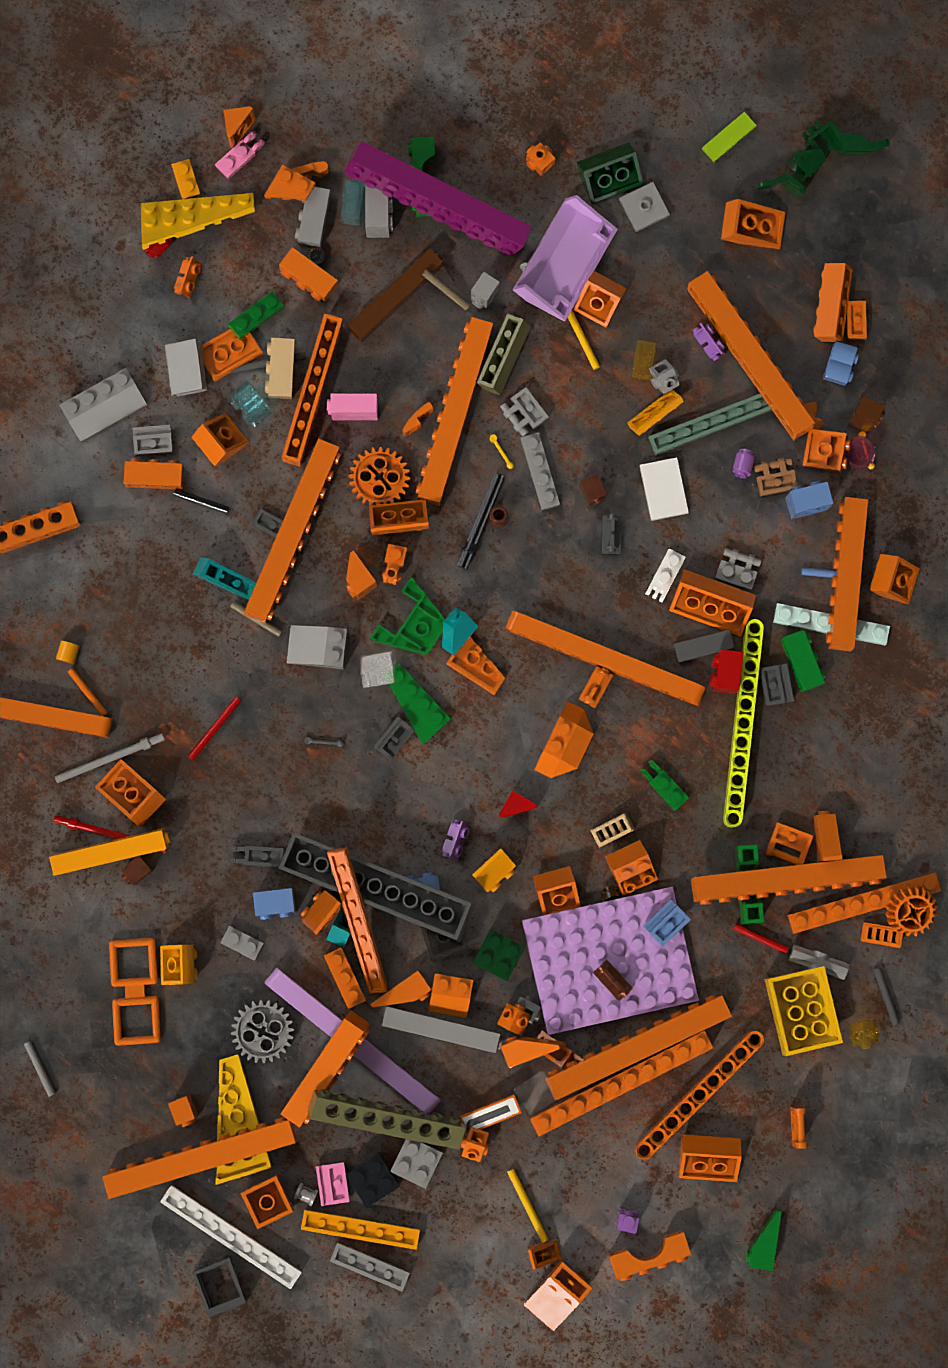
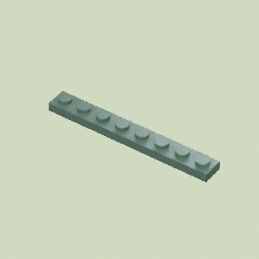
M758 394L651 435L648 439L654 454L658 455L772 411L762 395Z

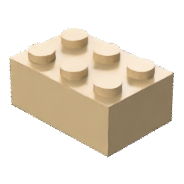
M271 338V342L267 343V354L271 356L270 361L266 362V373L270 375L269 381H265V392L269 393V398L292 399L295 339Z

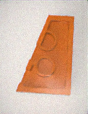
M470 636L455 656L451 655L446 665L495 695L505 677Z

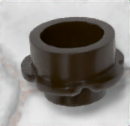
M614 885L603 888L601 896L604 897L605 901L614 900L619 897V888H614Z

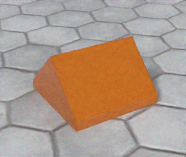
M250 106L223 110L230 148L235 147L256 121L254 110Z

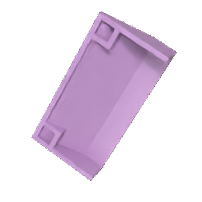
M575 195L565 198L514 286L513 291L534 306L562 321H566L588 278L595 270L618 229L579 196Z

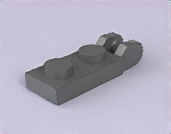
M231 846V851L245 852V859L233 857L230 858L229 863L279 868L285 854V848Z

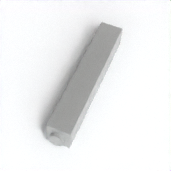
M386 1006L382 1026L493 1053H496L497 1049H501L500 1046L503 1038H499L500 1033Z

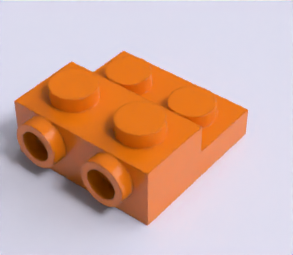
M816 429L808 431L803 467L842 473L848 464V458H845L846 450H850L851 439H848L847 433Z

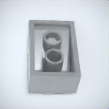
M291 625L287 664L344 669L348 630L334 627Z

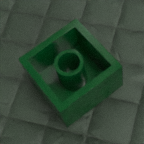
M490 929L472 964L508 981L525 947Z

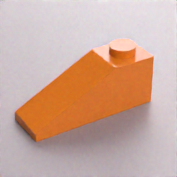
M418 970L370 1005L373 1008L413 1002L418 999L423 1001L430 996L429 991L432 989Z
M514 1036L506 1039V1044L500 1047L508 1067L511 1068L565 1047L566 1043L530 1037L517 1039Z

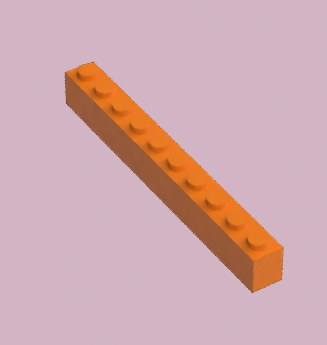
M707 271L689 282L688 292L791 438L796 440L813 429L815 425L814 416L811 412L806 411L802 399L799 396L796 397L790 382L784 380L780 368L772 363L770 354L762 349L760 340L750 332L748 323L741 319L735 305L732 306L728 301L729 297L724 290L721 291L717 279Z
M471 317L470 322H466L464 333L467 334L465 340L461 339L458 350L461 351L459 358H455L453 368L456 369L454 376L450 375L448 382L450 391L449 394L445 393L442 402V404H445L444 411L439 412L437 422H440L438 429H434L432 440L435 441L433 447H429L426 458H429V461L422 468L421 476H424L422 483L417 485L415 494H418V500L426 499V502L438 506L441 504L493 330V323L474 317Z
M318 438L246 606L245 616L265 624L268 620H272L275 613L273 606L275 602L279 603L282 592H280L282 585L286 586L290 577L288 571L290 567L294 568L297 557L295 555L297 550L301 551L304 545L303 535L304 533H309L312 526L310 522L312 515L316 516L320 507L317 503L320 498H324L327 488H325L326 482H330L333 477L334 471L332 468L334 464L338 465L342 455L339 453L340 447Z
M883 855L700 876L692 878L691 885L694 902H700V905L712 904L711 900H719V903L730 902V898L738 897V901L750 899L749 896L757 895V898L769 897L768 894L775 893L776 896L787 895V891H794L795 894L806 893V889L812 888L813 892L823 891L825 887L832 886V889L844 888L843 885L850 884L851 887L862 886L863 882H869V885L881 884V880L887 877Z
M715 994L704 998L706 1002L700 1005L698 1002L687 1006L689 1010L683 1013L681 1010L670 1014L671 1018L666 1021L662 1018L653 1022L654 1026L649 1029L646 1026L636 1031L637 1035L632 1037L626 1035L618 1039V1044L612 1045V1043L601 1047L602 1051L597 1054L594 1051L584 1055V1060L580 1062L573 1060L567 1063V1068L561 1071L557 1068L548 1072L549 1076L545 1080L554 1099L559 1100L732 1017L723 996L716 997Z
M703 1030L529 1118L538 1136H541L713 1049V1046Z
M285 1117L275 1119V1123L271 1125L264 1122L256 1125V1129L251 1131L248 1128L238 1130V1135L230 1136V1133L219 1136L218 1141L212 1142L211 1139L200 1142L201 1146L193 1148V1145L182 1147V1151L178 1153L172 1150L163 1153V1157L158 1159L155 1156L145 1158V1163L137 1164V1161L126 1164L125 1169L119 1170L118 1167L107 1170L108 1174L102 1176L108 1199L298 1142L294 1124L288 1119L286 1120Z

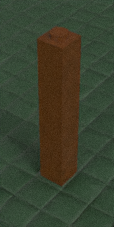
M431 249L425 252L348 325L349 331L363 343L429 281L422 276L426 269L435 275L443 267V257L437 251L433 252Z

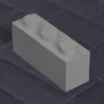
M314 187L307 201H302L304 209H300L298 219L301 221L300 228H296L295 239H298L300 246H322L331 198L330 189Z

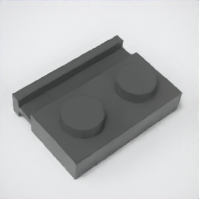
M787 664L759 668L766 706L794 702Z

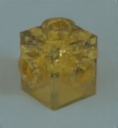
M875 1019L848 1024L852 1047L860 1046L861 1049L873 1048L872 1044L879 1042V1032Z

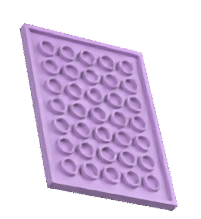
M673 887L522 920L547 1035L699 1001L683 929L662 947L643 927L670 899L677 905ZM606 960L612 964L633 988L620 1001L593 974Z

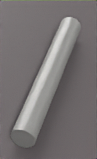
M32 1042L25 1043L24 1046L48 1096L56 1094Z

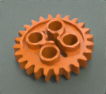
M372 447V453L369 454L367 450H364V457L360 454L358 455L359 462L353 460L356 467H350V471L354 474H350L348 477L354 481H351L349 485L355 486L352 489V493L358 492L356 499L363 498V505L367 501L369 506L374 503L376 505L387 504L388 502L394 503V499L401 501L400 494L406 495L403 488H409V485L405 482L410 481V477L405 475L409 474L410 471L409 469H404L407 466L406 462L400 463L403 459L402 456L396 458V451L390 454L389 448L383 452L382 447H379V451L376 452L374 447ZM377 461H384L385 466L378 469L375 467ZM368 465H370L379 476L383 475V481L392 488L391 490H388L381 480L376 481V475L370 469H368ZM369 473L371 479L366 482L361 480L362 474ZM389 475H397L398 480L393 483L389 482ZM382 487L384 493L376 495L374 494V489Z

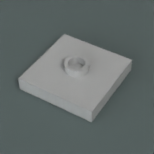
M653 182L619 198L635 232L670 216Z

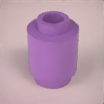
M739 449L732 470L736 477L746 478L751 475L755 460L754 452L748 449Z

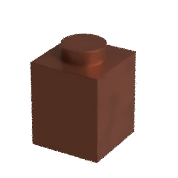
M598 474L580 481L579 486L588 505L594 504L596 506L605 501L604 498H606L607 493Z
M137 856L121 870L123 872L122 878L128 885L132 883L136 886L153 869L142 856Z

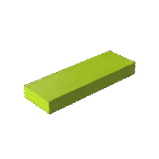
M743 112L704 145L702 150L715 163L754 130L757 125Z

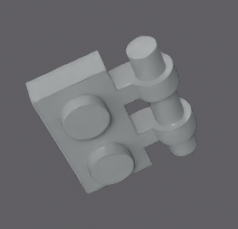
M526 387L511 398V401L514 403L511 408L507 403L500 406L504 412L503 415L506 419H510L514 425L513 428L522 437L529 433L525 428L526 425L529 424L535 429L549 418ZM518 410L524 417L522 421L514 414Z
M725 548L723 555L730 558L728 562L720 561L715 579L751 591L757 572L750 569L752 565L759 567L761 559L755 558V555L740 553L738 552L739 550L734 548L733 550ZM735 560L746 562L745 568L735 565Z

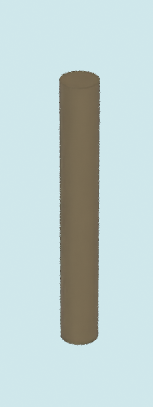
M426 269L423 272L422 276L463 309L467 310L470 304L430 271Z
M233 601L230 607L244 615L246 608ZM245 616L278 637L283 632V630L268 621L265 624Z

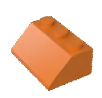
M426 499L369 506L372 535L429 529Z
M682 1134L679 1178L737 1182L742 1158L741 1138Z

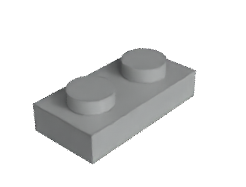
M231 926L228 927L221 941V944L254 961L264 945L263 942Z

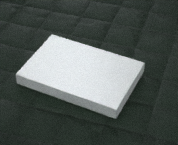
M677 458L641 464L639 466L651 521L689 513Z

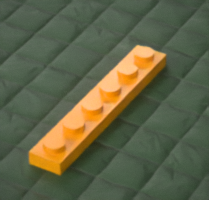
M304 1209L301 1230L415 1250H417L420 1229L306 1209Z

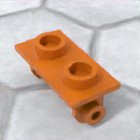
M193 256L191 258L186 257L182 261L179 273L183 274L184 277L178 276L174 286V293L178 295L184 294L188 298L191 297L194 291L195 282L202 264Z
M596 666L579 700L596 708L613 675L608 670Z

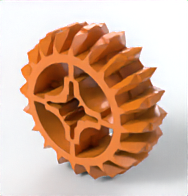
M914 884L911 889L909 885H906L905 890L899 887L900 892L898 894L893 892L894 898H888L891 904L885 905L888 910L885 912L888 918L887 922L893 930L901 929V935L905 933L909 937L912 933L914 936H917L918 931L924 934V928L930 929L929 923H935L932 917L938 916V913L935 911L938 909V905L935 903L936 899L930 891H926L922 886L919 888ZM919 898V899H922V900H920V901H918V900H916V901H910L909 899ZM913 920L914 922L905 923L901 921Z

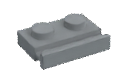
M170 424L132 428L135 456L173 453Z

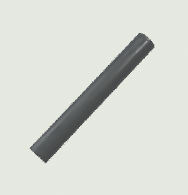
M881 967L874 969L873 971L892 1025L899 1024L900 1021Z

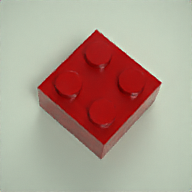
M720 649L713 656L712 667L715 670L710 676L709 686H712L713 692L735 694L739 691L744 652Z

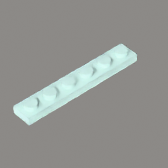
M776 604L773 623L827 634V631L830 632L831 624H828V613ZM857 620L855 640L885 646L890 626Z

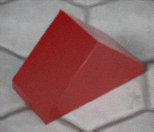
M512 790L499 813V819L537 809V805Z

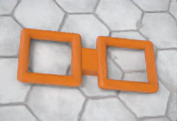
M154 938L112 940L109 942L111 985L113 987L125 986V998H118L112 1001L114 1043L117 1046L159 1043L161 1041L159 998L157 996L146 997L145 985L158 982L156 941ZM148 946L150 977L119 979L117 948ZM151 1004L153 1035L122 1037L120 1006Z

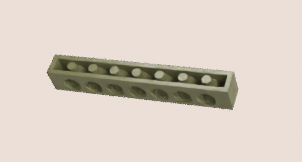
M324 1089L313 1091L307 1111L311 1120L457 1150L460 1149L466 1130L461 1119L457 1117L445 1118L438 1113L426 1114L419 1109L407 1110L400 1105H395V1107L388 1106L384 1102H369L368 1099L362 1097L354 1099L350 1098L347 1094L340 1093L335 1095ZM336 1104L333 1109H327L329 1105ZM349 1108H354L353 1112L346 1113ZM368 1112H373L370 1117H365ZM386 1116H392L390 1120L383 1121ZM410 1120L408 1124L402 1125L403 1121ZM428 1123L426 1128L421 1129L423 1124ZM447 1127L444 1132H439L441 1128Z

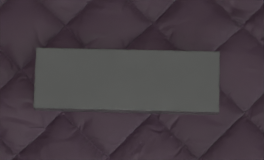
M261 508L252 525L276 538L283 520ZM304 533L303 540H305L301 551H299L300 553H302L303 549L305 548L307 542L311 537L307 533Z
M730 630L675 643L674 648L678 663L718 653L720 649H734Z

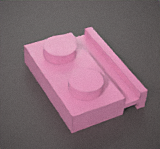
M340 1162L316 1166L321 1206L350 1202L345 1163Z

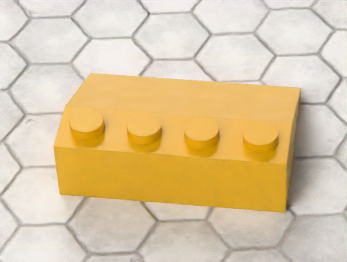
M825 966L764 979L782 1055L789 1056L843 1043Z

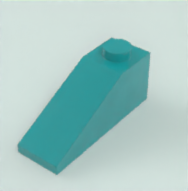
M200 557L193 575L247 600L250 599L256 582L208 558Z

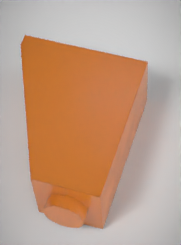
M818 811V815L813 816L817 862L842 860L836 815L830 814V811Z

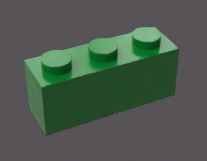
M801 630L780 639L800 692L803 693L825 684V673L823 669L818 667L817 662H819L816 651L811 649L810 644H812L810 635Z

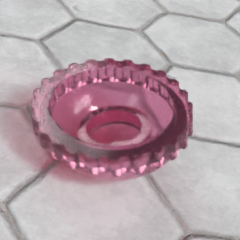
M863 436L851 439L850 450H846L845 458H848L849 465L857 469L869 467L872 461H874L876 453L874 443Z

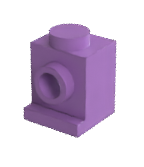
M619 1208L616 1229L636 1234L640 1219L638 1217L639 1212Z

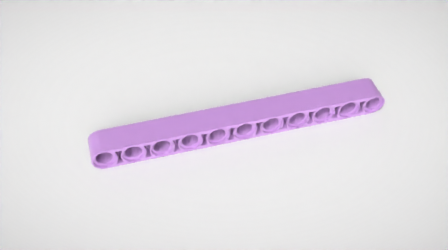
M277 967L265 980L264 983L332 1038L343 1021ZM365 1039L361 1045L357 1043L359 1049L354 1056L420 1110L426 1114H431L441 1102L436 1095L368 1040Z

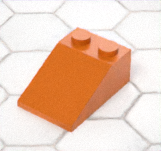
M741 199L726 202L721 239L737 244L780 249L785 212Z
M122 759L95 786L101 794L139 828L166 800Z
M326 890L323 892L319 891L313 898L315 903L311 908L307 906L301 913L303 918L300 921L316 935H320L343 906L339 900Z

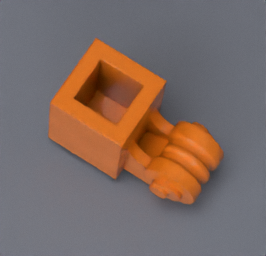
M388 544L384 561L387 568L382 572L383 583L397 585L399 580H401L399 569L404 570L407 556L406 547Z

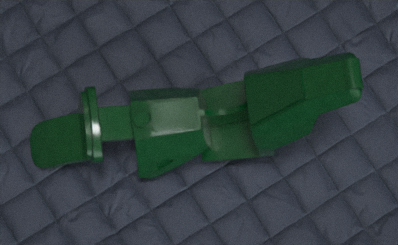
M832 120L824 126L820 121H815L818 129L814 126H808L807 132L810 136L805 131L802 133V137L805 139L804 146H806L807 150L795 152L793 159H789L786 163V166L794 174L791 176L784 172L776 179L756 184L757 190H763L782 183V187L793 196H803L806 188L802 184L805 179L812 177L827 159L829 151L835 149L842 156L869 155L872 152L887 148L890 145V141L884 139L871 143L863 135L841 132Z

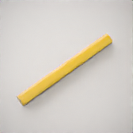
M571 310L568 319L593 370H596L600 365L573 310Z
M514 1168L507 1171L541 1242L548 1241L549 1238Z

